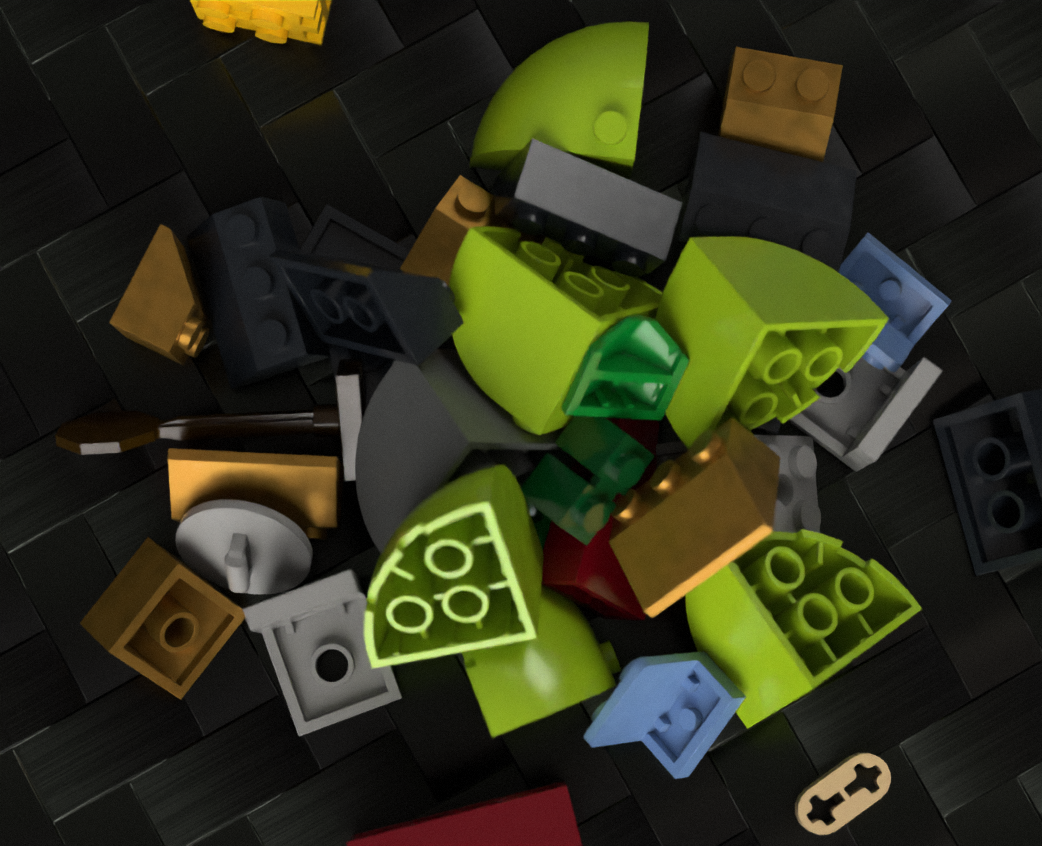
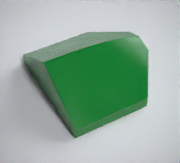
M642 315L627 316L588 347L561 409L565 415L662 420L690 360L655 319Z

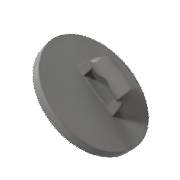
M215 500L199 504L185 513L180 520L176 532V547L183 561L204 579L235 593L275 594L284 592L299 585L310 571L313 550L306 534L298 525L283 514L256 503L240 500Z

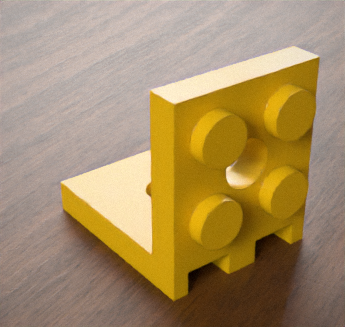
M190 0L198 19H203V25L213 30L232 33L235 27L254 30L256 31V37L272 43L285 44L287 38L322 45L332 0Z

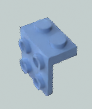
M870 233L863 237L840 265L839 273L868 295L889 318L862 358L877 369L882 370L886 367L888 370L896 372L904 363L914 345L952 300Z
M705 651L639 657L624 668L620 675L621 682L611 697L594 711L592 715L593 723L586 731L584 739L591 747L642 741L675 779L689 777L746 696Z

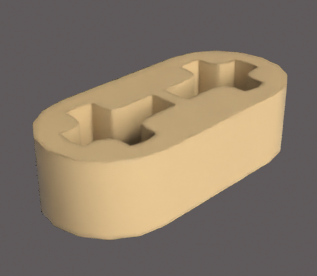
M856 753L847 757L804 788L798 795L795 802V815L798 822L806 830L818 835H828L837 831L888 792L891 784V772L887 764L876 755ZM860 763L865 768L876 767L878 773L872 778L876 787L872 791L864 787H858L847 794L844 787L856 779L857 775L853 768ZM834 794H839L842 799L828 810L832 817L829 822L824 823L818 818L812 821L808 819L807 814L813 809L809 800L816 795L821 800H827Z

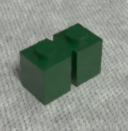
M575 416L556 440L555 444L594 473L590 481L587 482L547 452L520 489L527 501L558 526L588 545L594 535L604 527L610 514L617 507V504L612 500L618 492L624 496L629 489L639 481L645 468L655 455L605 417Z

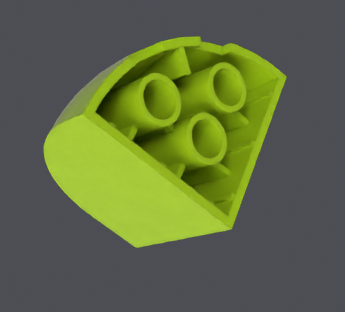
M610 22L585 27L549 42L530 55L507 77L489 102L474 139L470 167L502 171L533 138L630 180L637 144L649 22Z
M487 226L471 227L455 258L449 287L455 296L454 305L465 322L452 334L460 358L477 385L497 404L512 414L516 425L523 430L542 435L566 427L575 416L565 415L561 407L588 347L627 316L642 315L655 319L662 292L638 277L623 275L616 270L613 272L601 266H592L583 262L585 256L567 251L563 248L562 243L545 237L542 245L532 241H519L521 233L516 229Z
M690 237L662 293L655 318L690 360L665 412L674 431L688 449L691 448L693 442L704 431H714L731 417L750 433H752L750 430L775 417L783 424L820 398L815 389L839 367L847 373L868 350L889 318L868 295L846 277L822 262L797 250L770 241L748 237Z
M498 465L482 469L445 485L409 513L390 537L374 570L364 615L366 651L372 668L537 638L544 553L520 486L506 466Z
M801 529L797 533L781 531L770 533L689 591L685 596L687 619L698 652L705 651L746 696L736 710V713L747 729L813 690L922 610V607L895 576L877 561L870 559L865 562L855 554L841 548L843 541L805 529Z
M542 584L537 638L461 652L465 660L466 671L492 737L615 687L616 683L612 674L621 671L610 641L599 644L589 622L579 607L573 601Z

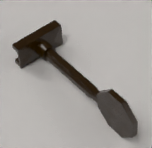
M362 358L340 359L335 385L336 404L314 405V409L178 416L164 421L135 410L96 412L62 423L55 435L56 445L82 455L120 453L153 442L158 438L198 440L315 433L316 438L339 437L345 481L356 480V447L360 426L366 411Z

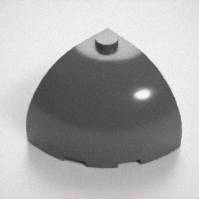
M437 348L419 366L394 360L366 408L356 447L355 478L357 496L365 525L376 547L382 553L392 534L409 513L433 493L460 477L482 469L504 465L514 475L521 488L547 452L570 469L577 460L555 444L566 427L538 435L527 432L517 426L513 420V415L497 404L477 385L467 371L457 350Z

